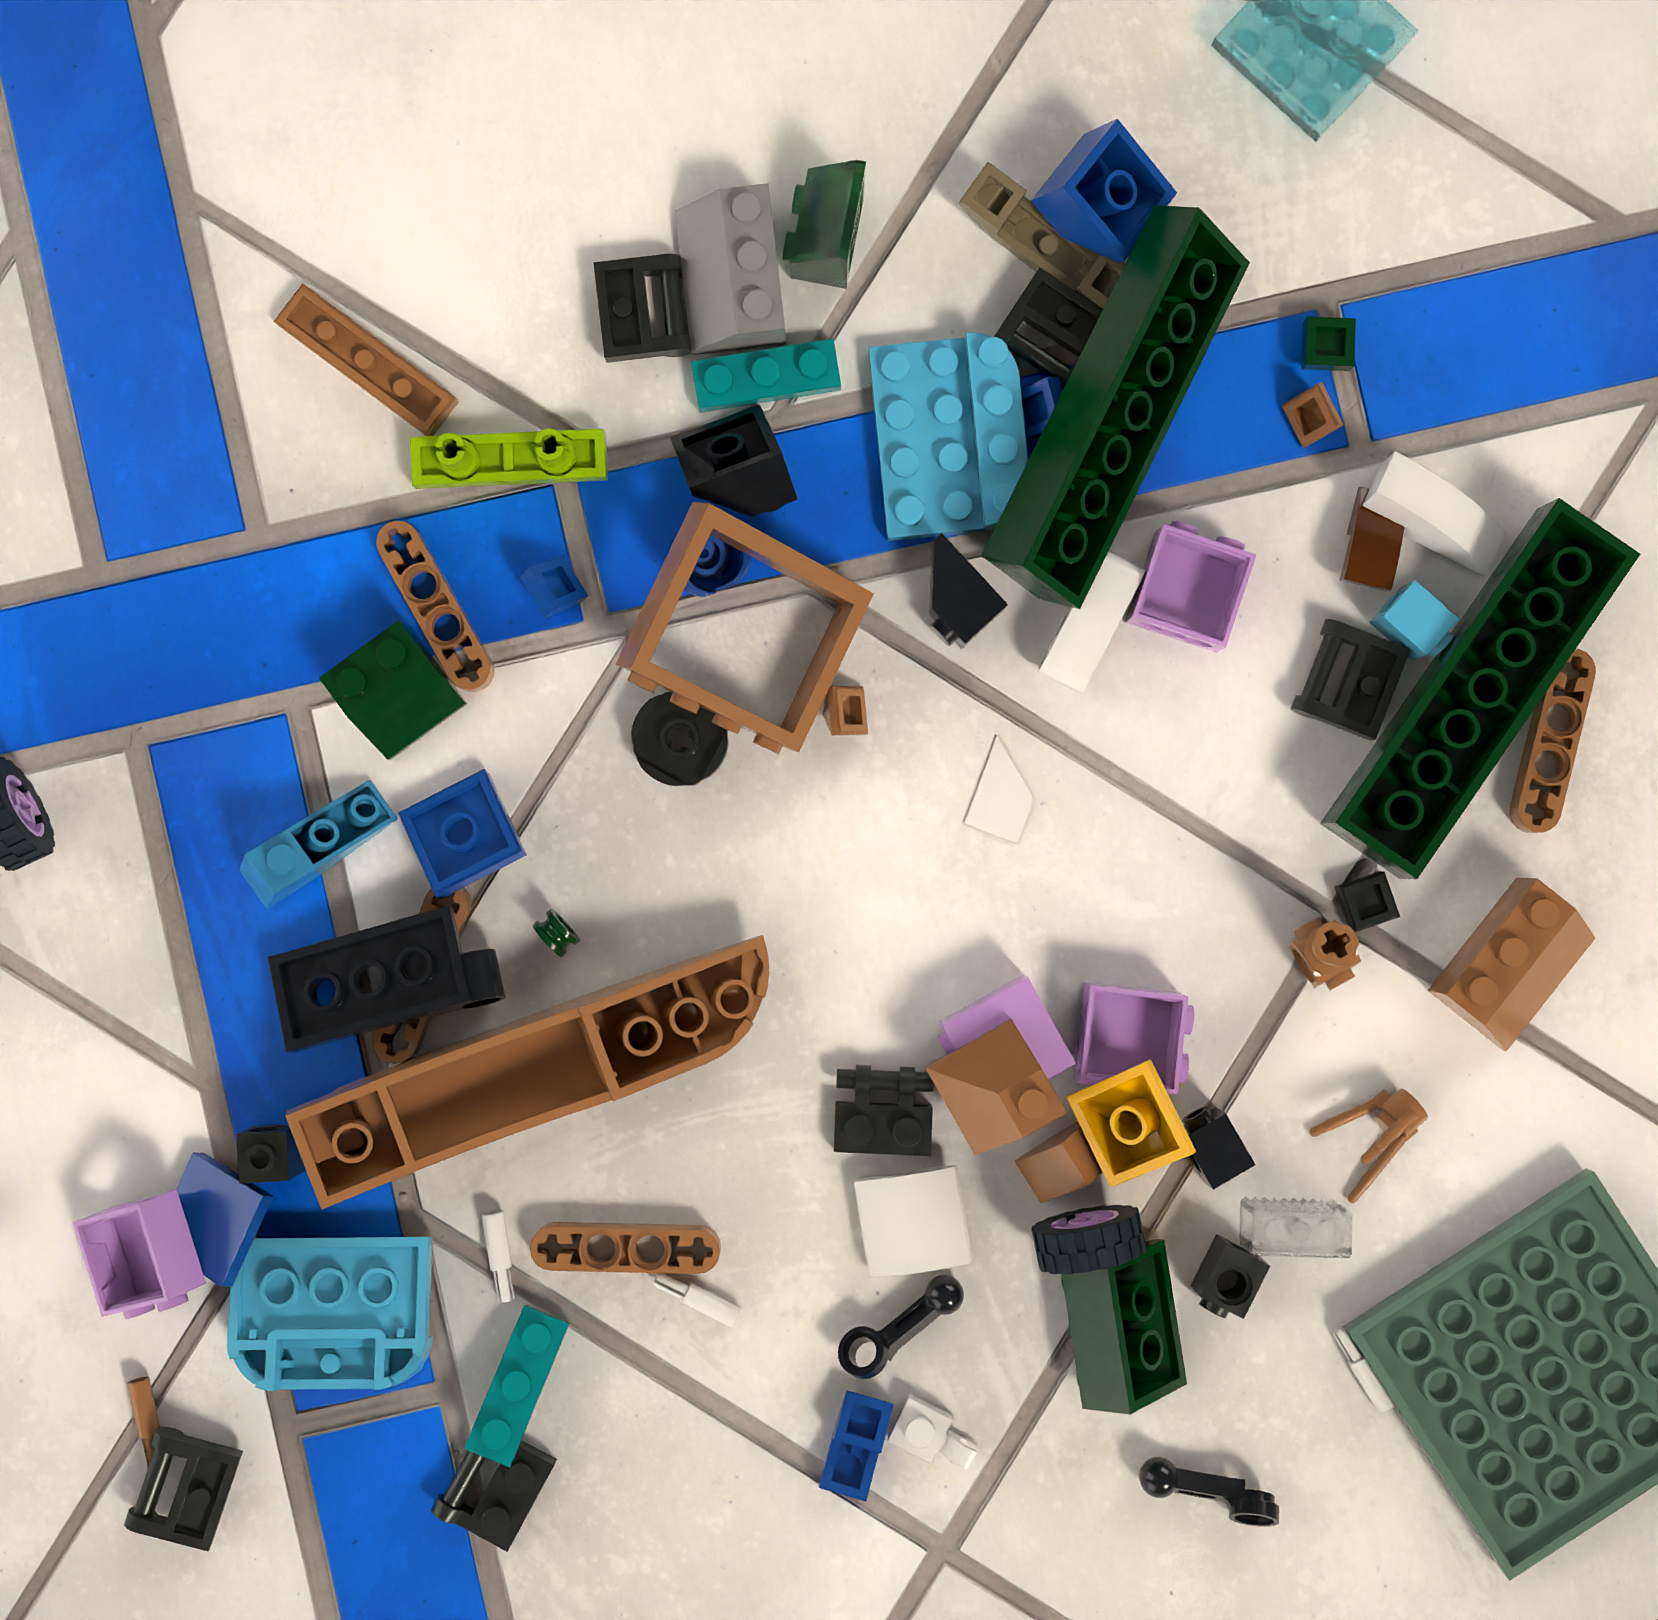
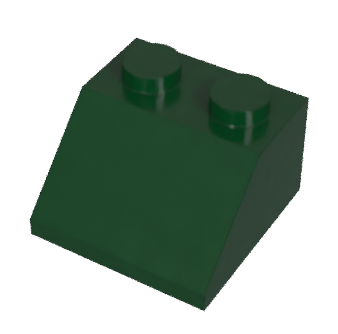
M400 620L319 677L347 718L387 760L396 757L467 705V702L413 628Z

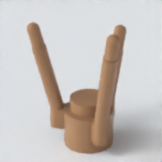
M1383 1089L1373 1099L1330 1118L1309 1131L1311 1136L1317 1137L1376 1109L1380 1111L1374 1118L1384 1133L1361 1156L1360 1160L1363 1164H1368L1381 1152L1382 1154L1348 1195L1350 1203L1357 1202L1405 1142L1418 1132L1417 1128L1428 1119V1115L1421 1104L1404 1089L1398 1090L1392 1096Z

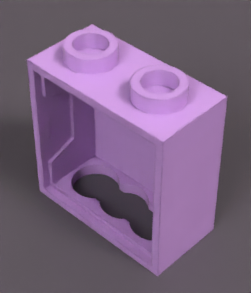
M1172 521L1170 526L1163 524L1154 534L1143 567L1145 573L1134 594L1125 622L1213 652H1218L1227 646L1256 554L1244 551L1245 544L1232 538L1219 536L1214 541L1199 536V529L1184 522Z
M1024 974L940 1020L945 1032L938 1035L937 1038L947 1055L1012 1019L1048 1079L1076 1064L1031 981Z
M1084 982L1073 1078L1080 1084L1093 1085L1151 1059L1167 1093L1178 1095L1179 1083L1186 1082L1189 1070L1188 1054L1182 1053L1184 1034L1190 1035L1194 1024L1193 1005H1188L1189 996L1175 992Z
M177 1189L110 1207L72 1222L102 1317L123 1312L125 1319H130L154 1310V1304L157 1305L159 1312L168 1310L189 1301L187 1292L206 1284Z

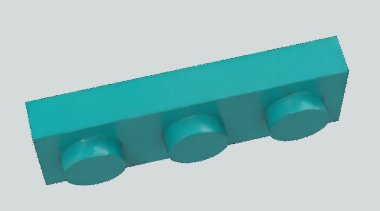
M834 338L691 361L700 413L841 390Z
M523 1306L465 1444V1450L509 1468L511 1467L570 1323L529 1306Z

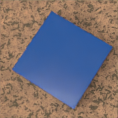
M485 769L398 812L434 896L438 899H442L527 855L493 780Z
M193 1152L176 1189L203 1275L220 1287L233 1286L273 1199V1195L253 1183L239 1184V1174L205 1153Z

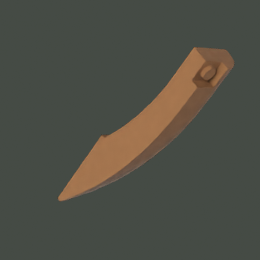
M763 935L657 969L519 1018L334 1089V1092L286 1110L285 1117L321 1210L496 1140L609 1101L614 1102L719 1058L731 1050L753 1026L752 1021L759 1010L762 999L766 997L769 980V959Z

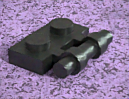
M856 1065V1070L837 1069L836 1088L855 1089V1102H835L834 1152L931 1156L932 1105L914 1104V1091H934V1082L928 1072H915V1067H900V1071L871 1070V1065ZM870 1090L899 1091L898 1103L870 1102Z

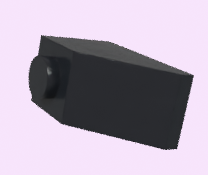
M941 533L934 539L932 545L929 615L935 621L930 624V627L947 646H951L955 642L963 649L998 617L1008 604Z

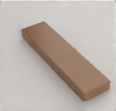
M303 283L273 321L281 329L425 436H434L459 403L456 397Z

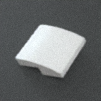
M957 1165L911 1169L903 1174L861 1177L854 1181L869 1278L929 1272L967 1265L973 1262Z

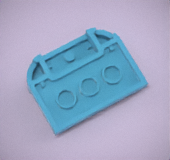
M966 332L965 338L869 347L868 353L887 541L934 537L941 533L943 535H955L995 529L1028 462L1019 371L1006 343L998 337H991L976 332Z
M433 1237L254 1238L233 1286H230L227 1333L229 1359H234L239 1371L247 1380L256 1385L255 1388L266 1391L294 1389L381 1390L407 1381L422 1370L433 1342V1336H429Z

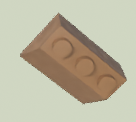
M1516 878L1427 991L1501 1050L1507 1051L1592 944L1595 936L1577 909L1538 878Z

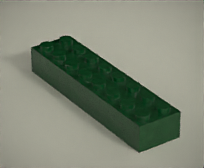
M1154 205L981 555L1039 599L1076 609L1081 608L1250 264L1245 256L1199 207Z
M1560 498L1537 508L1452 631L1453 639L1434 657L1320 824L1397 878L1418 879L1641 554Z

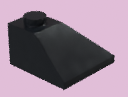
M760 404L670 438L691 494L694 497L751 517L764 512L776 511L785 504L798 500L782 451Z

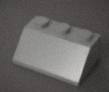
M769 183L718 189L676 210L675 216L682 263L688 331L692 348L691 355L786 345Z

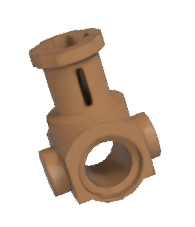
M1318 917L1294 931L1298 940L1293 942L1289 948L1300 969L1314 989L1325 983L1331 991L1356 977L1351 968L1361 962L1357 952L1359 940L1356 932L1350 926L1340 924L1335 919L1323 924Z

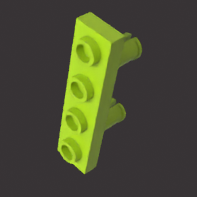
M547 428L535 432L468 435L445 433L441 436L410 437L412 486L415 489L608 480L606 432L604 428L555 430Z

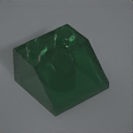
M852 160L808 168L805 185L796 184L791 213L799 215L796 232L787 231L782 257L783 261L790 262L791 279L847 289L865 196L866 161Z

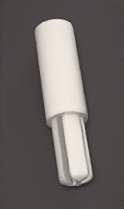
M496 1210L482 1214V1222L490 1271H493L497 1300L500 1303H506L514 1299L510 1273L512 1263L503 1210Z
M658 1273L654 1280L655 1287L681 1299V1303L731 1328L741 1310V1307L693 1283L689 1285L667 1273Z
M1343 1326L1337 1328L1333 1335L1349 1359V1366L1377 1411L1382 1413L1393 1408L1395 1404Z

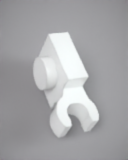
M911 1393L908 1394L887 1439V1442L929 1464H932L937 1452H940L951 1462L967 1470L970 1469L978 1453L975 1450L977 1446L975 1442L949 1430L953 1421V1415Z

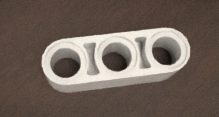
M1108 551L1081 608L1070 607L1039 666L1038 672L1081 694L1090 681L1143 578L1145 569Z

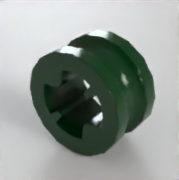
M550 909L546 912V921H536L533 924V928L553 952L563 957L567 953L565 950L566 946L571 943L576 945L580 942V938L556 911Z

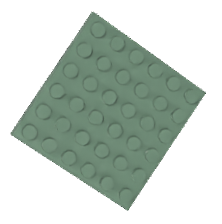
M1586 1168L1343 1326L1390 1396L1397 1411L1499 1569L1509 1581L1658 1484V1269L1594 1171Z

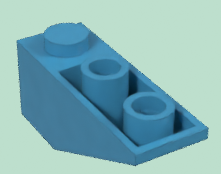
M368 780L245 853L239 871L266 909L313 881L397 821L398 818L372 781Z

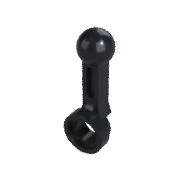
M939 1275L928 1283L925 1294L882 1330L875 1331L866 1326H859L849 1330L841 1339L838 1347V1359L842 1368L858 1379H870L878 1375L884 1369L887 1361H891L902 1346L940 1315L952 1314L961 1307L964 1300V1291L960 1282L952 1276ZM874 1342L876 1346L874 1360L865 1367H858L856 1363L857 1350L864 1343Z
M1163 1457L1148 1459L1140 1469V1484L1143 1490L1152 1497L1165 1498L1172 1493L1221 1501L1227 1505L1229 1519L1234 1522L1258 1527H1270L1279 1524V1506L1275 1504V1496L1265 1491L1245 1489V1479L1229 1478L1176 1468L1172 1462Z

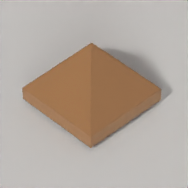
M1322 382L1282 405L1302 448L1313 444L1344 426Z
M830 686L825 697L823 717L832 736L868 734L863 686Z

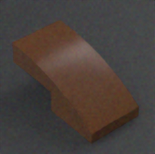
M1358 487L1347 530V535L1351 536L1340 581L1383 591H1391L1400 556L1404 526L1362 506L1370 489Z

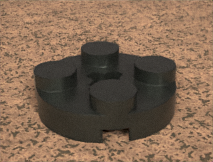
M672 692L657 695L649 699L641 707L634 719L631 730L634 753L641 768L653 779L669 786H695L711 777L722 765L729 746L728 730L712 723L711 721L715 713L701 706L697 714L671 703ZM683 725L691 728L689 737L694 742L690 748L682 746L678 752L671 750L673 741L667 737V734L671 728L679 731Z

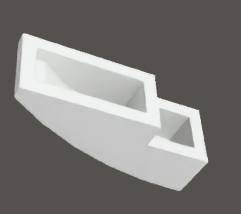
M1396 451L1380 465L1362 505L1404 526V537L1483 576L1489 574L1506 535L1504 529L1470 497L1426 467Z

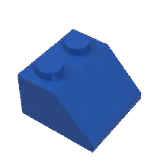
M1117 118L1083 134L1032 198L1031 202L1062 238L1120 263L1125 261L1131 254L1154 205L1168 206L1177 192Z

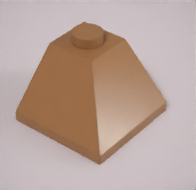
M1012 1019L925 1067L974 1155L1022 1139L1067 1113L1043 1069Z

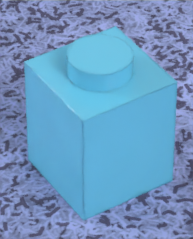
M1414 580L1401 586L1369 623L1391 642L1411 649L1408 657L1411 660H1415L1428 654L1431 657L1438 655L1453 639V635L1449 630L1456 624L1459 618L1420 583Z

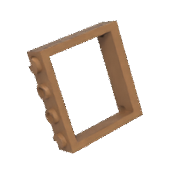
M692 502L616 665L631 672L627 680L636 684V686L654 693L658 685L672 692L670 702L683 709L697 714L701 706L715 713L711 721L712 723L735 734L739 733L741 727L755 733L753 743L776 754L780 753L782 747L799 753L874 593L714 505ZM710 535L838 603L781 727L650 662Z

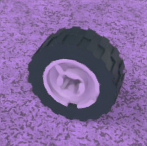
M0 757V866L4 867L7 871H15L54 852V831L40 796L36 793L32 783L28 781L21 769L17 768L11 760Z
M1102 1205L1068 1211L1039 1221L1031 1228L1039 1269L1044 1273L1065 1275L1104 1270L1135 1260L1140 1255H1144L1147 1250L1139 1210L1131 1205Z

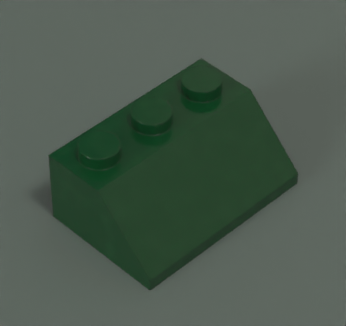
M1163 1239L1145 1241L1146 1253L1125 1264L1087 1273L1062 1274L1061 1282L1067 1306L1069 1333L1072 1338L1082 1409L1131 1415L1187 1384L1166 1246Z

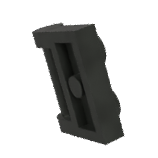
M660 254L593 262L606 363L660 356L681 357L692 352L691 339L685 335L678 278V275L682 273L680 255ZM648 276L659 277L666 336L652 338L645 277Z
M1039 268L994 337L1002 339L1009 351L1049 377H1059L1063 391L1103 309ZM1024 321L1078 356L1073 367L1071 368L1016 332L1021 323Z
M1325 619L1320 632L1324 636L1302 694L1301 696H1295L1290 710L1367 740H1376L1411 649L1340 621ZM1342 643H1346L1355 648L1331 707L1319 701Z
M158 1427L151 1442L154 1452L136 1505L128 1510L124 1526L126 1529L138 1534L209 1552L243 1451L187 1436L175 1428ZM174 1455L186 1458L187 1461L168 1517L158 1515L155 1509Z
M523 1440L519 1445L511 1467L499 1464L475 1509L463 1503V1500L486 1458L467 1451L445 1494H439L431 1508L433 1515L443 1522L457 1524L508 1552L557 1460Z

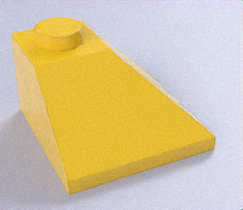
M1151 1059L1066 1097L1110 1188L1196 1152Z

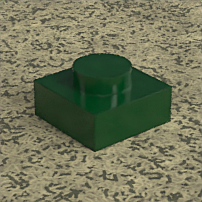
M1308 316L1303 321L1301 369L1350 371L1354 367L1356 318Z

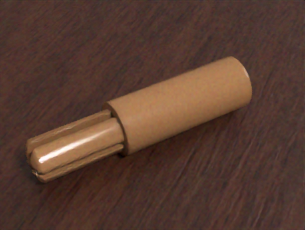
M146 1376L129 1381L127 1387L138 1437L142 1439L147 1467H149L154 1452L151 1442L155 1430L160 1427L150 1378Z

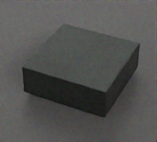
M1378 871L1334 886L1347 925L1355 932L1400 917L1385 871Z

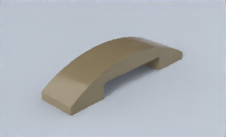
M987 162L960 199L959 205L995 240L1037 272L1041 268L1103 309L1126 263L1124 261L1118 263L1062 238L1034 204L1025 197L1027 190Z

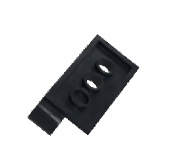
M450 905L268 957L286 1052L296 1053L424 1016H439L461 1009L482 1007L506 998L496 950L482 949L463 953L453 906ZM376 966L381 972V984L374 992L367 993L362 986V976L369 967ZM331 979L335 984L336 994L331 1003L323 1006L317 999V989L322 981Z

